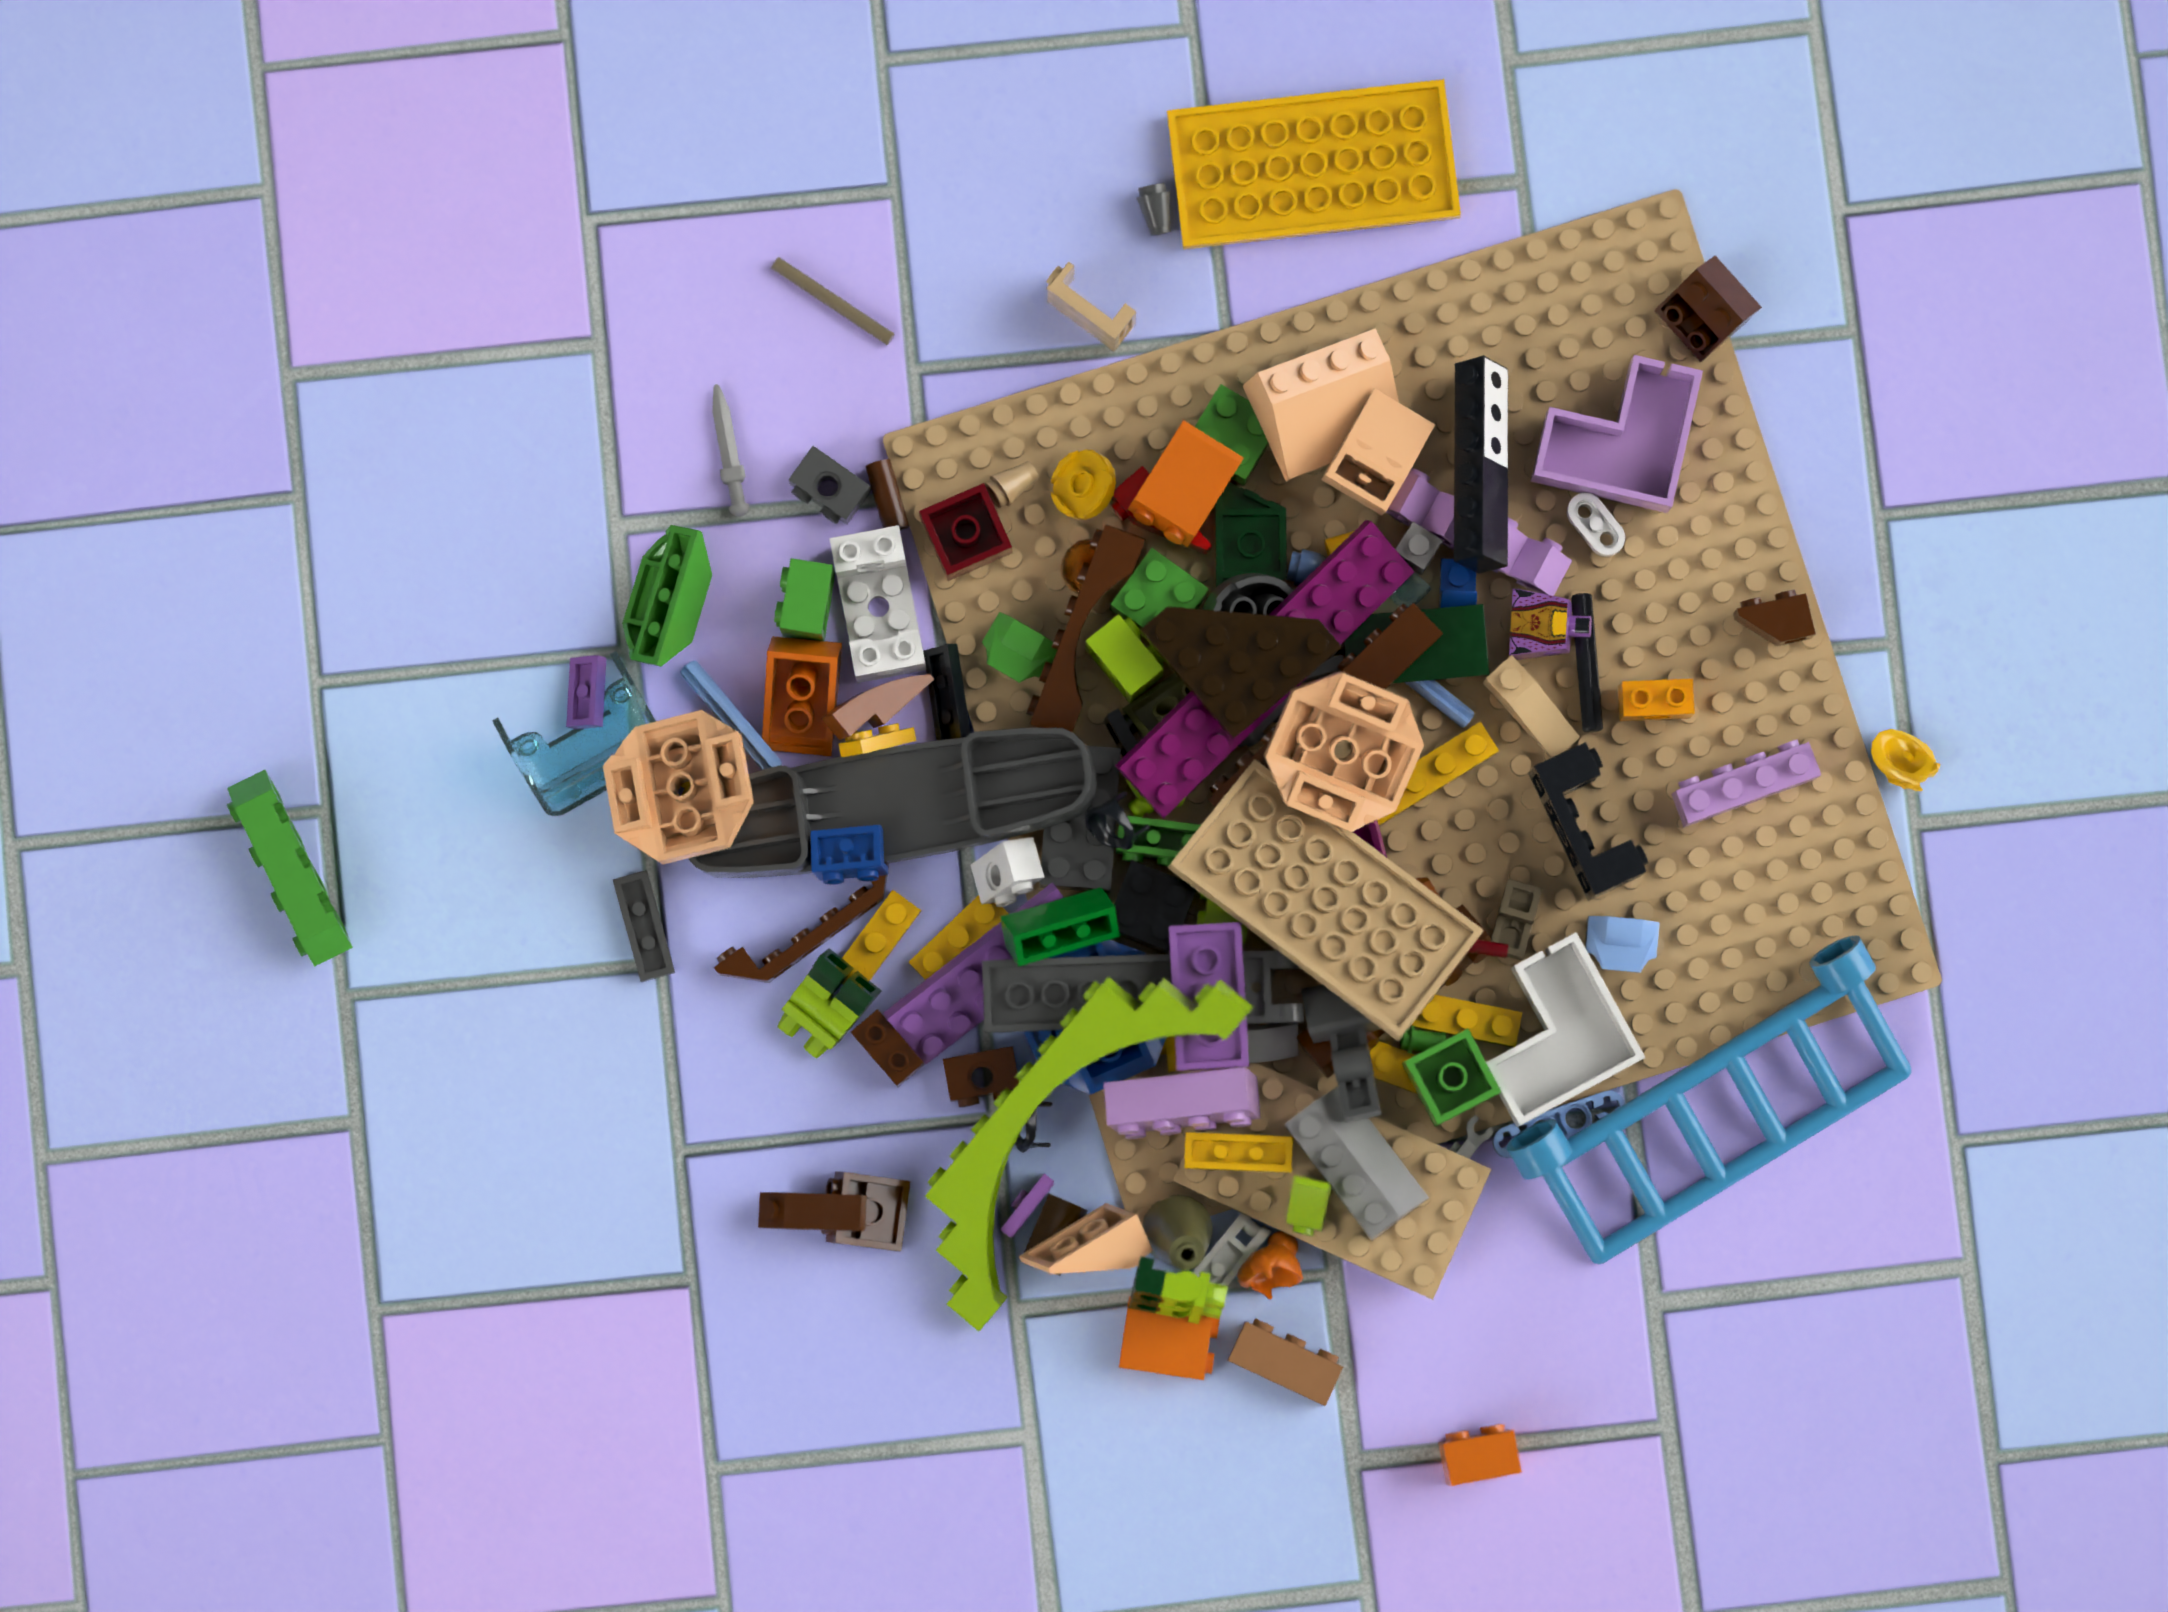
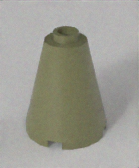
M1178 1194L1154 1203L1144 1216L1142 1225L1153 1249L1151 1254L1159 1261L1181 1270H1191L1201 1264L1213 1236L1212 1220L1203 1204L1192 1197Z

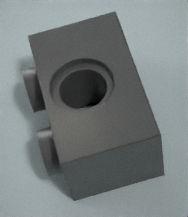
M815 446L811 447L788 479L790 485L794 487L791 491L793 495L806 504L811 500L822 507L820 513L835 524L841 520L848 525L871 493V486ZM832 480L838 485L836 493L832 496L821 495L818 492V488L823 481Z

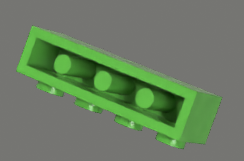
M1127 816L1133 827L1134 834L1146 825H1149L1150 829L1134 841L1131 849L1123 850L1122 848H1116V854H1122V860L1127 862L1133 860L1143 863L1144 857L1158 859L1157 865L1169 867L1170 863L1201 825ZM1119 824L1118 837L1123 838L1124 829Z

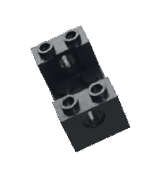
M1585 742L1535 765L1528 774L1585 896L1590 901L1640 878L1647 872L1645 865L1648 864V859L1641 845L1635 846L1632 839L1592 857L1591 851L1594 850L1593 842L1586 830L1581 832L1576 823L1579 813L1571 798L1565 799L1564 795L1593 783L1601 775L1599 768L1603 767L1596 749L1592 748L1589 750Z

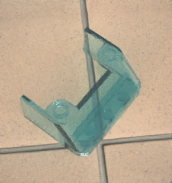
M616 651L611 653L610 656L621 673L622 678L609 685L605 691L604 701L608 710L603 714V727L573 729L547 744L544 737L537 732H526L512 740L499 718L492 720L511 758L541 807L548 815H563L606 791L603 770L605 762L611 755L615 754L623 740L634 727L656 721Z

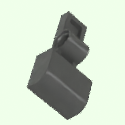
M1323 984L1302 988L1307 1026L1313 1043L1329 1040L1331 1043L1332 1062L1346 1123L1381 1115L1366 1032L1380 1030L1381 1028Z

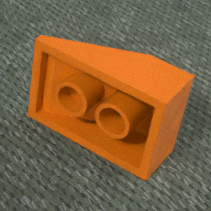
M772 636L767 650L762 739L772 751L832 756L834 733L821 718L837 707L842 643Z

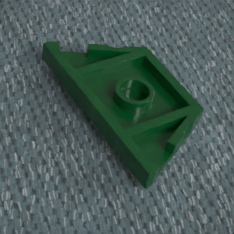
M1229 482L1215 503L1216 587L1225 580L1244 573H1261L1285 581L1287 579L1286 508L1260 497L1257 493Z

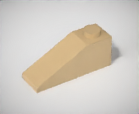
M1513 655L1507 658L1483 681L1484 686L1550 758L1565 752L1580 738L1539 684Z

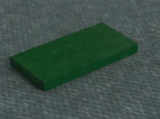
M1484 604L1421 610L1439 628L1443 635L1392 684L1490 675ZM1393 612L1371 614L1344 641L1345 657L1351 652L1358 656L1367 647L1363 641L1376 628L1383 632L1392 623L1388 617Z

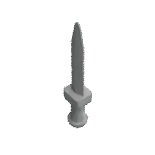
M715 384L713 387L712 413L723 469H720L721 480L723 484L728 485L732 505L728 507L729 511L734 516H743L749 510V504L745 503L742 482H744L746 477L744 465L740 466L730 408L721 387Z

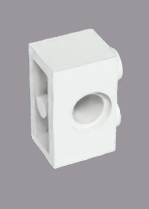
M1033 837L1002 841L970 865L981 905L996 903V907L1011 905L1017 901V896L1031 892L1033 885L1044 878Z

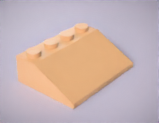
M1376 329L1260 371L1242 385L1285 481L1330 465L1374 388L1399 403L1391 362Z

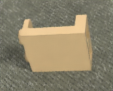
M1068 262L1064 268L1057 266L1046 281L1049 284L1046 288L1048 290V303L1115 352L1136 325V311L1125 303L1112 320L1068 287L1074 280L1075 266L1072 263Z

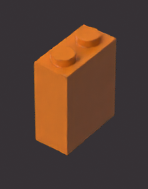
M1127 1307L1119 1368L1204 1380L1205 1373L1212 1374L1215 1353L1208 1352L1210 1338L1217 1339L1220 1319L1201 1315L1199 1323L1195 1324L1188 1322L1189 1316L1176 1318Z

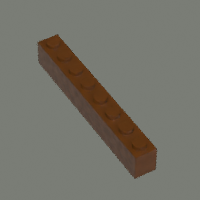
M1414 602L1409 607L1404 603L1401 604L1388 617L1392 623L1383 632L1376 628L1363 641L1367 647L1358 656L1351 652L1337 666L1341 672L1386 690L1428 650L1443 633ZM1276 726L1261 738L1260 741L1264 746L1257 753L1253 754L1249 750L1234 764L1239 769L1229 779L1223 775L1209 788L1213 795L1208 800L1214 807L1219 804L1254 759L1269 769L1264 753Z

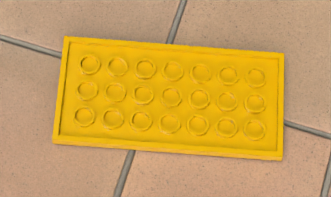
M1444 79L1167 110L1183 250L1460 219L1461 217Z

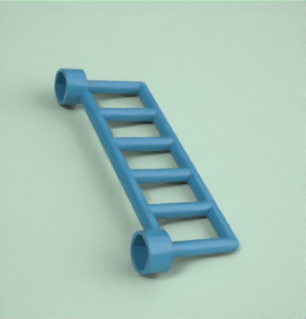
M1849 936L1837 940L1812 957L1809 964L1820 982V986L1570 1138L1566 1139L1556 1120L1550 1119L1526 1128L1511 1139L1506 1149L1521 1176L1527 1180L1543 1176L1593 1263L1604 1264L1909 1078L1912 1071L1911 1066L1864 982L1874 973L1876 965L1859 936ZM1847 994L1886 1067L1844 1092L1805 1019ZM1784 1032L1788 1033L1826 1101L1824 1105L1786 1128L1780 1122L1744 1057ZM1726 1068L1766 1140L1724 1165L1684 1093ZM1666 1105L1704 1172L1705 1177L1663 1202L1623 1130ZM1603 1142L1606 1143L1645 1214L1604 1239L1562 1168Z

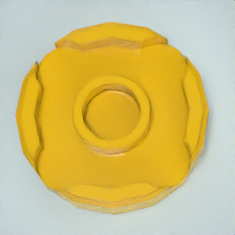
M1089 449L1080 452L1076 450L1066 455L1058 463L1052 474L1051 483L1054 484L1053 492H1051L1052 501L1060 512L1073 519L1087 520L1101 513L1112 499L1116 485L1115 471L1108 458Z

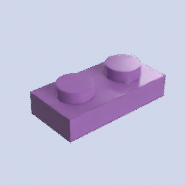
M593 655L570 658L566 727L571 729L603 727L606 657Z

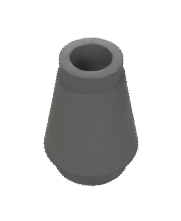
M1165 183L1138 188L1139 197L1136 199L1148 229H1150L1151 236L1171 232L1170 191L1166 190Z

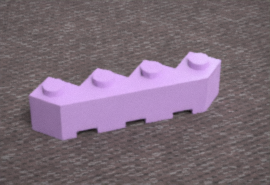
M1411 468L1386 513L1408 527L1412 522H1415L1442 539V544L1453 550L1454 496L1439 491L1428 483L1430 479L1428 475ZM1508 517V567L1492 571L1496 573L1499 571L1515 578L1517 584L1528 590L1554 596L1572 560L1561 552L1563 547L1548 538H1544L1542 542L1528 538L1517 529L1519 524Z

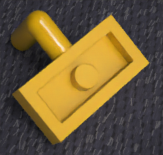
M899 723L878 727L879 734L875 735L872 734V729L859 732L857 730L850 737L845 738V742L838 743L841 757L860 755L917 741L914 727L900 729Z

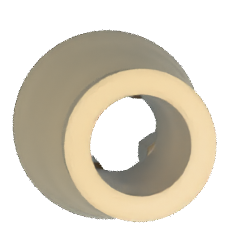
M1027 461L1022 465L990 476V481L985 486L992 502L1000 508L1004 505L1010 506L1034 481L1039 479V476L1034 466Z

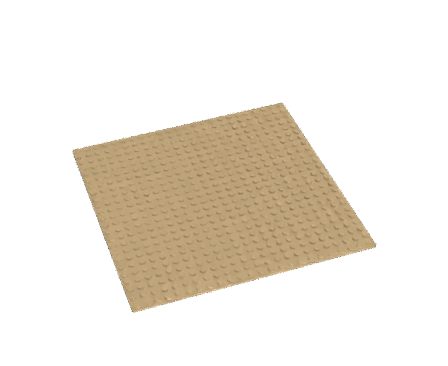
M1673 189L884 435L883 444L888 459L891 460L908 523L946 644L958 645L966 705L974 732L1039 728L1030 724L1032 716L1026 713L1033 695L1040 696L1045 683L1039 681L1040 677H1031L1019 683L986 664L987 652L982 641L997 615L1001 612L1025 624L1053 642L1058 629L1065 630L1070 617L1064 615L1071 595L1078 597L1082 583L1077 582V578L1083 563L1090 564L1095 550L1089 549L1096 529L1103 531L1105 525L1108 524L1146 539L1135 570L1150 549L1154 548L1208 587L1209 593L1198 609H1203L1207 598L1216 588L1215 505L1199 529L1212 545L1211 551L1206 555L1181 544H1175L1162 536L1135 526L1128 518L1122 521L1110 507V504L1113 503L1112 500L1095 517L1087 520L1073 519L1060 512L1051 497L1054 485L1051 483L1052 474L1058 463L1066 455L1076 450L1080 452L1089 449L1108 458L1115 471V488H1117L1141 466H1144L1149 473L1152 471L1182 421L1184 420L1195 427L1220 384L1249 400L1242 385L1256 373L1376 329L1391 362L1399 403L1435 424L1412 468L1430 477L1428 483L1436 489L1454 496L1455 363L1483 355L1508 368V517L1519 524L1517 529L1528 538L1540 542L1544 538H1548L1563 547L1561 552L1572 560L1554 596L1571 601L1572 595L1589 593L1592 595L1603 729L1592 733L1582 730L1575 637H1571L1570 653L1517 661L1534 678L1580 736L1566 751L1586 742L1589 750L1595 748L1603 765V767L1599 768L1601 775L1593 783L1564 795L1565 799L1571 798L1578 810L1579 817L1576 818V823L1580 831L1586 830L1593 842L1594 850L1591 851L1592 857L1632 839L1634 845L1640 844L1646 854L1648 864L1645 865V869L1647 872L1638 879L1590 901L1587 900L1528 774L1535 765L1550 759V757L1484 686L1483 681L1488 675L1435 680L1474 711V717L1464 728L1452 721L1406 683H1394L1386 689L1409 701L1412 714L1424 743L1418 760L1480 721L1497 746L1499 753L1379 826L1387 858L1413 878L1427 877L1440 898L1453 908L1457 909L1463 904L1489 934L1490 939L1508 879L1542 888L1522 961L1540 951H1543L1545 958L1548 957L1545 952L1548 947L1577 932L1585 946L1588 916H1611L1660 922L1657 957L1649 960L1641 973L1602 969L1594 955L1588 953L1646 1058L1557 1106L1692 1064L1820 986L1821 984L1809 964L1810 960L1829 944L1845 937L1859 936L1876 965L1874 973L1864 982L1877 1005L1937 987L1942 981L1730 338L1727 339L1705 360L1700 362L1654 311L1685 279L1705 263L1683 194L1680 190ZM1634 355L1664 361V369L1660 374L1662 376L1667 375L1671 364L1702 370L1703 373L1672 508L1668 513L1599 498L1623 528L1625 543L1622 549L1614 556L1602 557L1597 555L1567 517V507L1570 501L1580 493L1531 482L1545 415L1549 407L1616 422L1629 363ZM1268 445L1245 486L1233 479L1229 481L1286 508L1287 573L1293 551L1301 553L1302 549L1322 554L1327 558L1324 539L1354 531L1366 519L1374 523L1395 549L1409 527L1395 520L1386 512L1382 516L1322 481L1321 478L1328 466L1285 481L1270 445ZM1029 461L1036 469L1039 479L1034 481L1010 506L1004 505L999 508L994 504L1012 545L1013 553L948 581L920 519L919 511L982 483L986 484L990 481V476ZM1582 506L1578 509V514L1582 518L1590 517L1591 512L1589 508ZM1602 534L1600 536V541L1603 545L1608 546L1612 544L1613 539L1609 534ZM1441 544L1423 574L1419 575L1414 572L1372 614L1394 612L1401 604L1404 603L1409 607L1413 602L1420 610L1439 608L1441 559H1454V549L1452 550ZM1494 571L1476 573V605L1484 604L1490 674L1510 657L1513 589L1531 591L1517 584L1515 578L1499 571L1497 573ZM1132 574L1117 582L1102 595L1091 609L1082 627L1078 641L1075 668L1083 707L1073 733L1086 746L1118 748L1103 721L1107 714L1116 709L1120 710L1122 716L1125 715L1122 708L1130 704L1087 653L1085 641L1116 616L1110 610V604ZM1284 581L1293 590H1295L1298 587L1294 585L1293 581ZM1795 590L1796 595L1806 593L1816 635L1808 640L1775 646L1735 621L1733 612L1737 608H1741L1740 602L1748 599L1761 597L1762 603L1776 600L1775 594L1784 591ZM1141 634L1140 640L1147 648L1151 644ZM1345 650L1334 655V657L1343 655V658L1345 659ZM1165 661L1162 662L1164 664L1162 666L1164 668L1163 677L1144 693L1175 673ZM1693 678L1695 714L1690 719L1619 721L1618 685L1622 681ZM1313 681L1301 683L1299 686L1305 685ZM1271 723L1263 731L1264 735L1276 726L1277 723ZM1136 731V733H1134L1133 736L1135 737L1138 743L1142 740V738ZM1798 739L1799 745L1807 742L1810 743L1821 772V776L1816 780L1683 827L1671 795L1680 789L1679 782L1698 776L1700 781L1713 777L1712 770L1728 764H1732L1733 769L1746 765L1745 758L1760 752H1765L1766 757L1780 753L1778 746ZM1348 740L1337 743L1334 749L1335 756L1337 758L1348 756L1351 752V743ZM1259 741L1252 747L1247 745L1243 747L1237 746L1185 797L1181 807H1175L1165 818L1159 816L1156 811L1150 814L1147 812L1143 818L1202 825L1215 809L1208 800L1213 795L1209 788L1223 775L1229 779L1239 770L1234 764L1249 750L1253 754L1257 753L1264 744ZM1119 771L1118 794L1125 791L1127 796L1120 800L1118 804L1127 816H1134L1128 808V804L1130 801L1135 800L1136 796L1123 774ZM1116 821L1115 835L1118 836L1119 823ZM1044 829L1008 838V840L1033 837L1041 863ZM1114 848L1111 893H1106L1113 904L1116 901L1131 863L1123 861L1122 854H1116V848ZM1144 857L1143 863H1140L1183 880L1168 869L1169 867L1157 865L1158 859ZM1040 881L1033 885L1031 892L1025 894L1027 901L1044 889L1040 888ZM1058 889L1064 897L1086 892ZM1198 890L1195 893L1183 925H1196L1199 910L1205 911L1206 900L1200 899V892ZM1247 929L1246 944L1242 951L1276 950L1250 929ZM1123 936L1110 939L1143 951L1146 955L1166 954ZM1487 955L1481 962L1477 964L1471 963L1462 971L1461 977L1450 986L1444 985L1435 994L1522 1012L1516 1046L1544 1031L1511 971L1513 966L1522 962L1521 960ZM1302 968L1276 970L1271 984V1004H1303L1301 989L1321 985L1322 983ZM1846 994L1805 1019V1022L1810 1027L1855 1013L1856 1010ZM1305 1009L1304 1022L1298 1023V1035L1308 1028ZM1260 1023L1259 1026L1269 1023ZM1415 1028V1030L1429 1031L1420 1028ZM1387 1032L1379 1037L1380 1042L1400 1049V1040L1397 1041ZM1446 1034V1039H1448V1038H1450V1037H1452V1036H1454V1035ZM1475 1040L1486 1062L1513 1048ZM1299 1042L1298 1056L1258 1062L1262 1066L1324 1094L1338 1087L1335 1074L1327 1079L1301 1048ZM1412 1051L1414 1055L1421 1053L1420 1051ZM1166 1054L1159 1056L1155 1067L1126 1080L1220 1070L1223 1068L1183 1070L1182 1072L1168 1073ZM1375 1079L1381 1115L1375 1117L1435 1144L1467 1135V1122L1474 1116L1479 1117L1473 1126L1474 1132L1513 1121L1498 1094L1435 1127L1417 1094ZM1104 1089L1089 1095L1124 1209L1137 1214L1141 1225H1143L1144 1216L1154 1203L1177 1194L1194 1198L1203 1204L1210 1216L1231 1210V1208L1172 1181L1185 1154V1133L1195 1132V1127L1181 1128V1133L1175 1135H1160V1131H1147L1144 1138L1125 1139V1135L1118 1134L1117 1131L1107 1125Z

